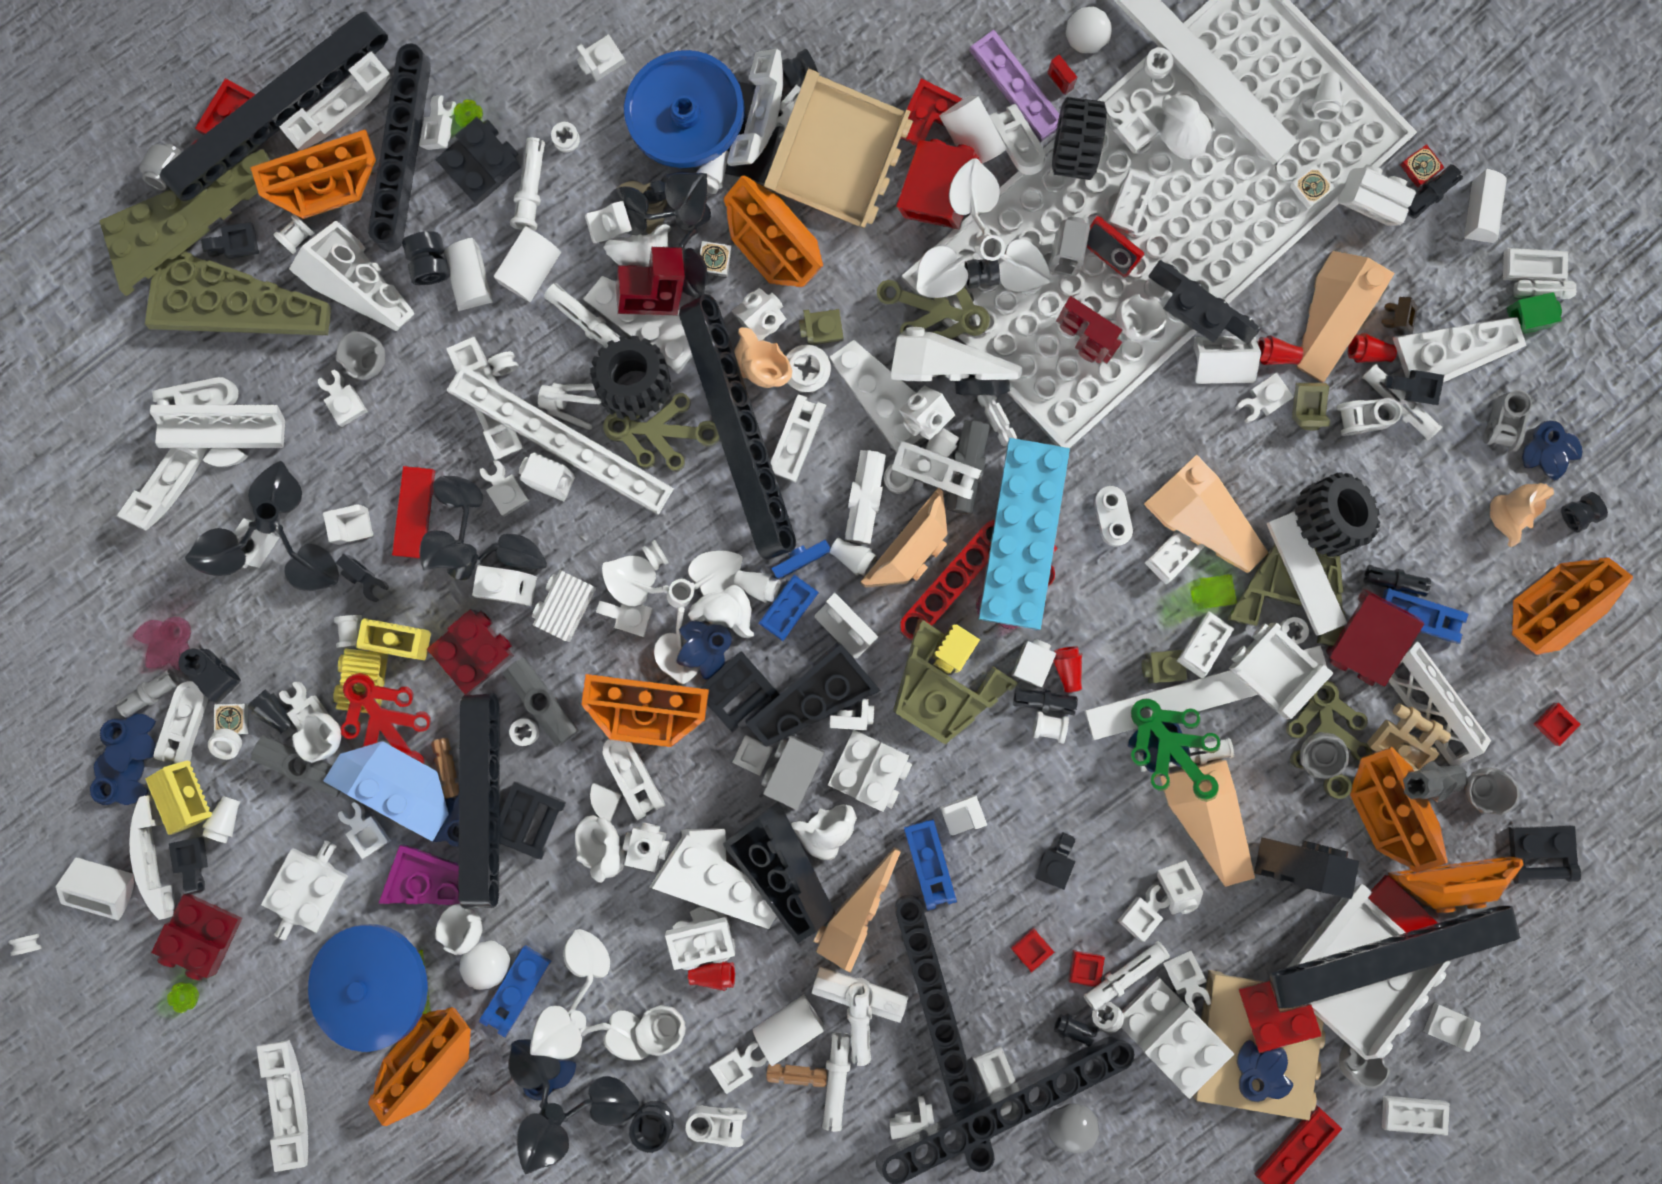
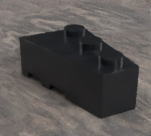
M1261 837L1254 873L1272 877L1279 881H1289L1294 883V885L1321 893L1352 899L1360 861L1348 858V851L1303 840L1302 846Z

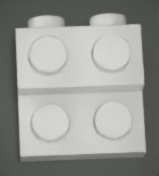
M853 729L828 786L884 812L886 806L892 809L899 794L894 788L899 778L905 781L912 764L907 762L909 755Z

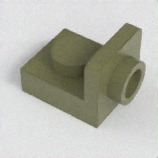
M809 309L803 310L804 319L799 320L801 338L807 337L808 345L844 341L839 309L810 313Z
M1183 650L1145 653L1146 659L1142 660V673L1144 678H1148V684L1187 680L1186 667L1177 662Z

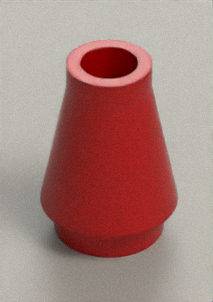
M1361 333L1354 336L1348 345L1347 353L1348 357L1354 359L1356 363H1392L1396 358L1397 350L1393 344L1386 343L1366 333Z
M1271 335L1260 337L1257 341L1261 350L1260 362L1262 365H1299L1302 360V347L1292 345Z
M1078 646L1054 650L1056 655L1053 662L1063 684L1064 692L1069 693L1082 690L1083 654L1079 653Z
M727 961L721 963L712 962L688 970L689 985H698L726 991L727 988H733L735 985L734 963Z

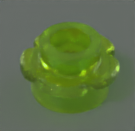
M471 99L458 103L453 112L456 116V123L461 127H465L475 117H478L481 121L483 117L481 106L476 105V102ZM467 111L471 112L469 116L465 115Z
M179 982L171 987L172 991L167 995V1002L169 1006H173L175 1012L185 1013L188 1009L191 1010L196 1006L199 992L194 985ZM181 995H184V1000L180 999Z

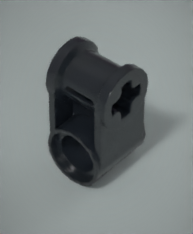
M187 649L179 657L178 663L181 671L198 686L203 695L214 703L219 704L241 682L240 677L209 649Z

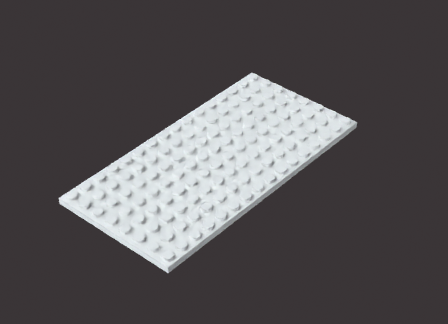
M1209 0L1183 23L1298 140L1297 144L1274 165L1174 62L1166 77L1162 79L1150 78L1144 70L1146 56L1097 101H1104L1106 109L1110 107L1115 113H1120L1122 110L1116 103L1120 97H1123L1128 101L1129 111L1132 114L1140 109L1159 130L1158 134L1134 154L1115 133L1119 124L1110 122L1107 119L1104 142L1096 174L1091 180L1054 175L1052 170L1054 139L1044 148L1045 166L1040 172L1026 175L1018 171L999 188L1000 196L996 206L987 213L978 212V216L986 228H989L990 234L999 236L1003 240L1005 245L1004 254L1007 245L1011 241L1026 240L1039 249L1049 268L1055 233L1059 229V224L1062 220L1068 217H1079L1084 219L1085 223L1091 225L1093 220L1100 216L1107 222L1129 168L1158 179L1135 236L1131 237L1121 233L1145 254L1128 277H1122L1086 248L1084 263L1077 275L1068 276L1050 272V283L1027 291H1011L1006 289L1001 283L992 286L985 283L980 284L978 288L969 289L966 283L967 291L974 305L982 306L988 311L990 325L981 335L971 336L963 333L956 338L964 345L1022 366L1020 377L1018 379H1009L1010 391L1007 393L1056 446L1071 448L1197 333V331L1166 311L1167 321L1164 328L1158 334L1145 341H1135L1121 332L1117 339L1122 341L1108 364L1102 361L1100 364L1096 361L1091 363L1083 359L1078 354L1079 350L1074 348L1080 337L1078 335H1068L1061 330L1060 324L1056 322L1070 296L1118 326L1116 312L1119 305L1134 295L1140 294V297L1144 299L1156 297L1163 306L1166 305L1172 293L1148 277L1157 262L1162 260L1175 266L1181 274L1190 280L1200 283L1206 291L1217 298L1224 299L1229 304L1339 204V197L1346 186L1345 182L1352 169L1364 168L1366 164L1380 167L1417 133L1290 0ZM1155 58L1152 65L1155 68L1159 66V69H1163L1162 67L1165 62L1162 59L1158 61V58ZM1329 72L1337 73L1340 76L1339 83L1343 110L1339 117L1333 121H1320L1315 118L1312 106L1321 83V76ZM1165 95L1171 97L1175 95L1190 96L1198 102L1200 111L1208 117L1212 128L1211 139L1206 145L1205 152L1199 157L1182 159L1175 155L1160 138L1162 125L1166 117L1162 110V100ZM1317 165L1335 189L1308 210L1290 188V185ZM972 213L962 221L959 230L953 229L936 246L950 247L955 251L957 259L975 252L974 243L982 235V231L974 221ZM919 260L902 275L901 279L915 294L934 300L933 297L924 296L916 290ZM956 293L947 296L951 306L962 309ZM976 314L973 315L970 319L973 326L980 324V317ZM949 318L941 321L947 328L958 323V321Z

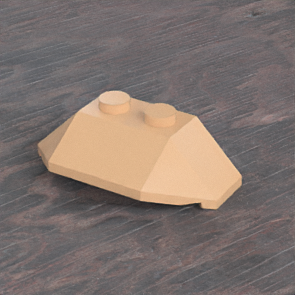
M940 488L936 489L861 580L860 584L867 588L908 584L912 578L918 581L928 568L924 564L931 555L936 558L946 547L947 543L943 540L947 536L944 495Z

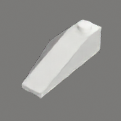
M334 221L300 248L289 270L312 289L395 331H398L414 316L415 313L393 285L387 284L380 275L382 269L376 262L371 263L364 254L366 248L360 240L337 221Z
M908 327L906 331H903L897 337L891 380L932 381V377L945 375L950 381H960L961 379L968 378L969 374H975V378L979 380L1018 379L1022 373V366L936 333L924 332L922 327Z

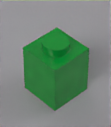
M1554 292L1521 299L1507 307L1509 318H1518L1523 334L1549 329L1562 321V307L1560 302L1556 300Z

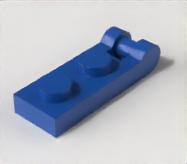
M1392 589L1384 590L1383 599L1414 614L1425 623L1420 632L1451 643H1461L1463 634L1460 631L1462 624L1467 622L1468 613ZM1444 618L1450 620L1448 629L1442 627Z
M934 819L905 826V834L927 911L936 909V905L945 902L948 905L957 903ZM942 882L944 890L932 893L930 885Z
M525 945L489 1006L481 1016L479 1023L486 1027L491 1025L498 1030L497 1033L506 1038L546 972L551 960ZM500 1006L509 1011L506 1019L496 1014Z

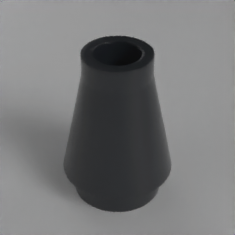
M266 689L247 706L252 711L251 715L274 728L280 734L293 724L275 693L270 694Z

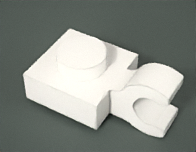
M442 95L432 97L430 117H424L419 146L427 150L447 148L451 137L452 119L449 116L455 113L456 102H445V107L443 108L444 96Z
M599 601L596 613L617 619L614 628L644 637L653 608L645 605L630 607L621 604V607Z

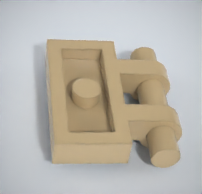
M1398 703L1393 709V714L1401 718L1397 725L1386 719L1367 741V744L1376 752L1393 747L1412 766L1414 771H1419L1427 763L1434 761L1439 755L1436 748L1432 747L1434 742L1438 740L1445 744L1450 740L1451 734L1445 731L1443 725L1435 720L1429 721L1422 717L1421 713L1415 708H1407ZM1414 726L1423 731L1419 738L1409 733Z

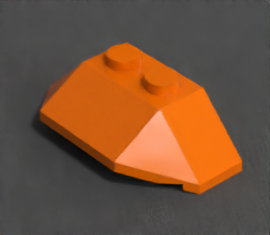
M365 129L250 168L259 196L299 218L305 219L360 201L376 157Z
M745 175L741 176L724 196L731 240L769 284L805 287L823 267L817 239L777 194Z
M1609 557L1599 558V560L1560 563L1513 600L1512 635L1536 655L1560 651L1610 611L1632 581L1633 575Z
M585 674L581 705L610 740L672 747L705 721L709 690Z
M1389 747L1362 757L1352 784L1350 796L1377 851L1408 866L1409 869L1416 873L1446 864L1448 861L1440 823L1428 799H1411L1404 793L1405 785L1403 779L1409 772H1414V770L1393 747Z
M1507 856L1440 865L1418 873L1411 869L1388 872V876L1423 905L1436 909L1437 913H1449L1456 911L1455 906L1467 905L1468 909H1479L1487 907L1486 902L1498 901L1522 868L1523 860Z
M450 1007L445 1010L424 1013L414 1029L399 1041L383 1059L375 1081L374 1093L370 1095L368 1105L381 1125L388 1126L427 1108L469 1060L471 1029L455 1008Z

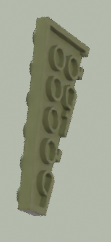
M262 149L246 156L189 201H181L170 189L99 220L120 291L125 296H128L135 290L132 286L144 277L149 279L157 273L155 270L157 266L166 259H175L210 231L209 225L220 217L224 220L232 214L230 209L242 199L249 200L256 195L258 190L250 167L270 161L267 153Z
M185 251L175 259H166L155 268L157 273L151 278L144 324L149 329L328 336L331 306L327 302L296 291L291 292L269 281L263 282L253 278L252 275L210 260L199 259Z

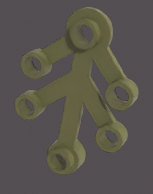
M884 280L877 287V297L884 304H895L899 301L930 312L913 322L903 323L900 327V334L905 331L907 325L926 329L945 318L958 321V323L944 331H934L933 333L949 339H953L963 333L971 336L981 335L990 325L988 311L982 306L974 305L967 291L966 284L956 293L962 309L951 306L947 297L934 298L932 300L902 290L901 285L894 280ZM890 286L896 290L893 298H889L886 293ZM975 314L981 320L978 326H973L970 322L971 317Z
M684 393L676 394L671 403L646 423L630 420L629 416L620 419L617 417L616 412L613 415L609 414L603 423L606 436L616 442L623 441L636 456L638 465L643 469H649L654 466L655 456L651 451L644 450L633 434L646 435L666 459L669 469L675 472L684 468L685 459L680 453L675 452L663 437L695 439L701 445L707 447L715 445L720 439L715 423L712 421H703L697 427L665 424L677 413L689 410L691 401ZM679 398L687 400L686 405L682 408L676 406V401ZM618 422L624 423V429L621 432L614 431V425ZM706 430H712L714 436L712 439L706 440L703 438V433ZM645 454L651 456V461L648 464H642L640 461L641 457ZM673 457L681 459L679 466L673 467L670 465Z
M1329 680L1320 687V689L1326 691V698L1320 700L1317 691L1309 699V703L1297 719L1289 721L1286 725V732L1290 737L1301 738L1307 732L1306 726L1319 711L1320 724L1312 735L1319 732L1335 734L1343 740L1351 751L1352 757L1358 761H1361L1362 758L1357 754V749L1360 746H1363L1366 750L1364 756L1372 754V749L1367 743L1358 741L1334 722L1332 710L1344 717L1347 726L1352 730H1363L1368 724V719L1365 714L1354 711L1341 701L1338 688ZM1356 715L1361 718V724L1358 727L1354 726L1352 722ZM1295 723H1298L1301 727V731L1297 735L1292 732V726ZM1296 750L1291 754L1290 762L1294 767L1304 769L1296 761L1297 755L1300 754V750ZM1342 773L1324 781V791L1332 798L1343 799L1351 793V781ZM1335 780L1340 783V788L1336 792L1331 788V784Z

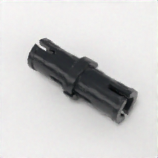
M1450 164L1432 181H1426L1422 185V189L1414 196L1411 206L1408 207L1407 215L1416 219L1434 202H1440L1444 198V194L1463 179V176L1460 175L1462 174L1456 166Z
M1369 564L1364 573V576H1368V578H1364L1365 584L1390 588L1398 592L1403 591L1426 597L1431 587L1426 585L1431 584L1430 578L1407 574L1403 569L1397 568L1393 571Z
M1016 687L1013 698V706L1038 709L1045 714L1050 711L1074 716L1078 705L1077 696L1051 693V690L1048 689L1037 691Z

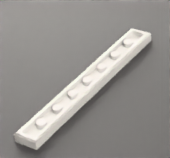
M1114 0L1159 48H1165L1171 52L1173 62L1273 165L1297 144L1298 140L1161 0Z
M464 365L460 367L447 388L448 393L657 515L660 514L674 488Z
M1321 645L1303 650L1319 665L1327 667ZM1229 670L1085 710L1084 712L1092 740H1097L1137 729L1138 726L1133 723L1131 718V709L1141 699H1152L1163 710L1184 712L1190 708L1201 711L1258 694L1234 672ZM1143 709L1140 715L1143 718H1149L1152 715V711L1150 709Z

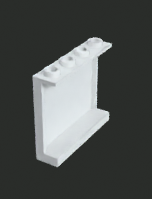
M1360 884L1354 887L1352 899L1341 898L1288 967L1406 932L1368 899L1372 892L1365 885ZM1446 961L1404 974L1407 978V986L1403 990H1394L1389 985L1387 979L1311 1002L1314 1013L1365 1060L1382 1059L1391 1051L1393 1047L1391 1041L1397 1034L1403 1033L1411 1023L1409 1017L1415 1010L1421 1009L1429 999L1427 993L1430 989L1438 986L1445 979L1446 973L1444 971L1451 962Z

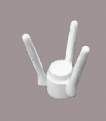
M553 383L552 386H541L538 395V407L548 410L547 414L549 416L558 417L591 430V424L561 412L560 409H565L567 401L600 404L601 399L568 395L566 392L595 390L592 383L566 385Z

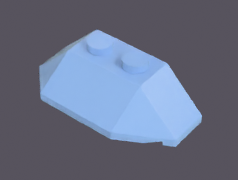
M383 741L339 754L323 780L332 787L432 842L449 815L438 772Z

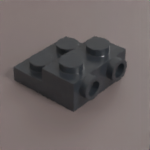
M475 117L455 135L457 141L435 159L476 206L521 168L516 160L519 154L508 141L502 144L496 137L499 132L488 119L482 122L478 117Z

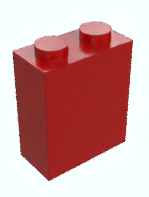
M931 139L930 142L919 140L896 206L903 217L959 230L964 215L957 214L952 208L949 200V189L954 176L965 163L974 158L980 161L975 150L964 144H959L957 147L950 146L937 139Z

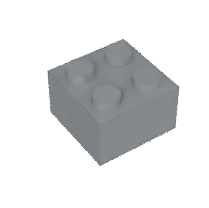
M793 736L788 741L783 739L774 756L779 759L775 769L772 767L768 769L761 783L762 786L766 787L763 794L798 810L825 751Z

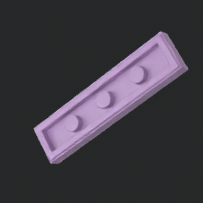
M992 30L970 46L969 51L1005 98L1011 105L1016 104L1039 142L1041 143L1055 133L1059 113L995 30Z

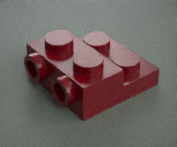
M1072 296L1069 297L1056 322L1060 324L1061 330L1068 335H1078L1080 337L1074 348L1079 350L1078 354L1083 359L1091 363L1096 361L1100 364L1102 361L1108 364L1122 343L1117 338L1123 330Z
M469 609L447 628L448 631L427 648L429 653L465 695L473 692L514 657L509 650L512 647L511 643L503 634H495L490 628L493 622L482 610L477 612L476 610Z
M190 893L183 894L170 923L164 924L151 953L159 956L157 962L163 966L174 968L178 965L186 969L185 975L191 979H207L217 974L243 918Z

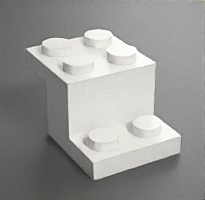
M1158 976L1122 1010L1124 1022L1121 1028L1189 1099L1234 1055L1223 1041Z

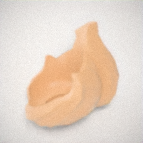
M739 328L738 334L741 337L734 353L742 377L748 378L757 386L764 388L781 387L786 384L792 377V367L778 344L763 340L758 341L752 329Z
M1543 483L1526 484L1516 488L1508 495L1494 496L1491 500L1490 518L1495 527L1509 539V547L1516 546L1521 542L1522 529L1526 526L1533 528L1534 519L1546 508V500L1554 495L1552 487Z

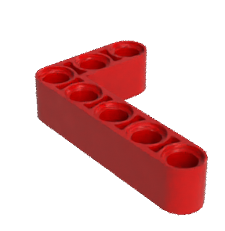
M995 520L987 522L903 616L899 627L903 637L913 640L914 634L908 633L905 629V622L909 618L922 619L932 626L988 563L991 542L986 537V530L994 528ZM971 550L979 552L982 557L981 564L977 566L970 565L966 561V553ZM1052 565L1050 569L1048 586L1052 584V582L1055 579V570ZM957 573L962 579V585L956 589L950 588L945 581L946 575ZM935 595L941 599L942 607L939 611H930L926 607L925 600L928 596Z

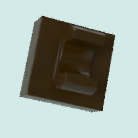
M1399 297L1398 305L1386 303L1384 306L1387 312H1395V316L1392 319H1382L1381 323L1383 326L1389 329L1396 328L1400 335L1413 334L1418 309L1413 298Z

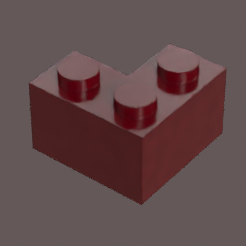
M651 247L648 267L618 266L616 277L617 314L678 316L685 277L682 248Z

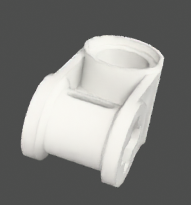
M1392 398L1350 401L1337 405V410L1341 411L1343 422L1341 436L1386 429L1395 424L1402 415L1400 404ZM1379 408H1384L1388 411V421H1384L1379 417Z
M696 1106L688 1114L686 1133L689 1138L696 1142L740 1147L744 1142L741 1133L743 1120L747 1118V1112L738 1108ZM697 1117H702L708 1121L709 1125L707 1128L699 1130L693 1126L692 1121ZM733 1122L732 1132H729L730 1123Z

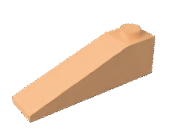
M1332 251L1315 280V291L1309 307L1306 332L1303 335L1301 344L1303 357L1296 368L1323 383L1380 299L1395 273L1368 257Z
M1198 455L1181 467L1144 503L1165 527L1172 531L1178 530L1189 536L1190 541L1197 545L1203 544L1215 551L1216 556L1246 573H1249L1269 553L1219 477Z
M1217 759L1204 765H1197L1204 775L1213 776L1219 785L1217 797L1207 802L1201 801L1195 796L1193 791L1194 782L1183 769L1168 773L1170 786L1164 790L1168 806L1203 853L1204 858L1222 884L1227 887L1255 879L1236 790L1227 761ZM1159 776L1163 786L1167 779L1164 776ZM1205 781L1200 784L1199 788L1203 792H1208L1211 790L1212 785Z
M894 847L829 919L827 925H823L817 931L813 942L818 944L816 952L848 972H851L864 943L868 922L876 914L881 899L879 897L881 892H884L901 853L900 849Z

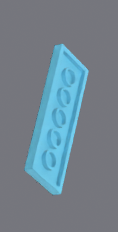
M1015 438L1008 439L978 620L1035 630L1041 629L1070 448Z

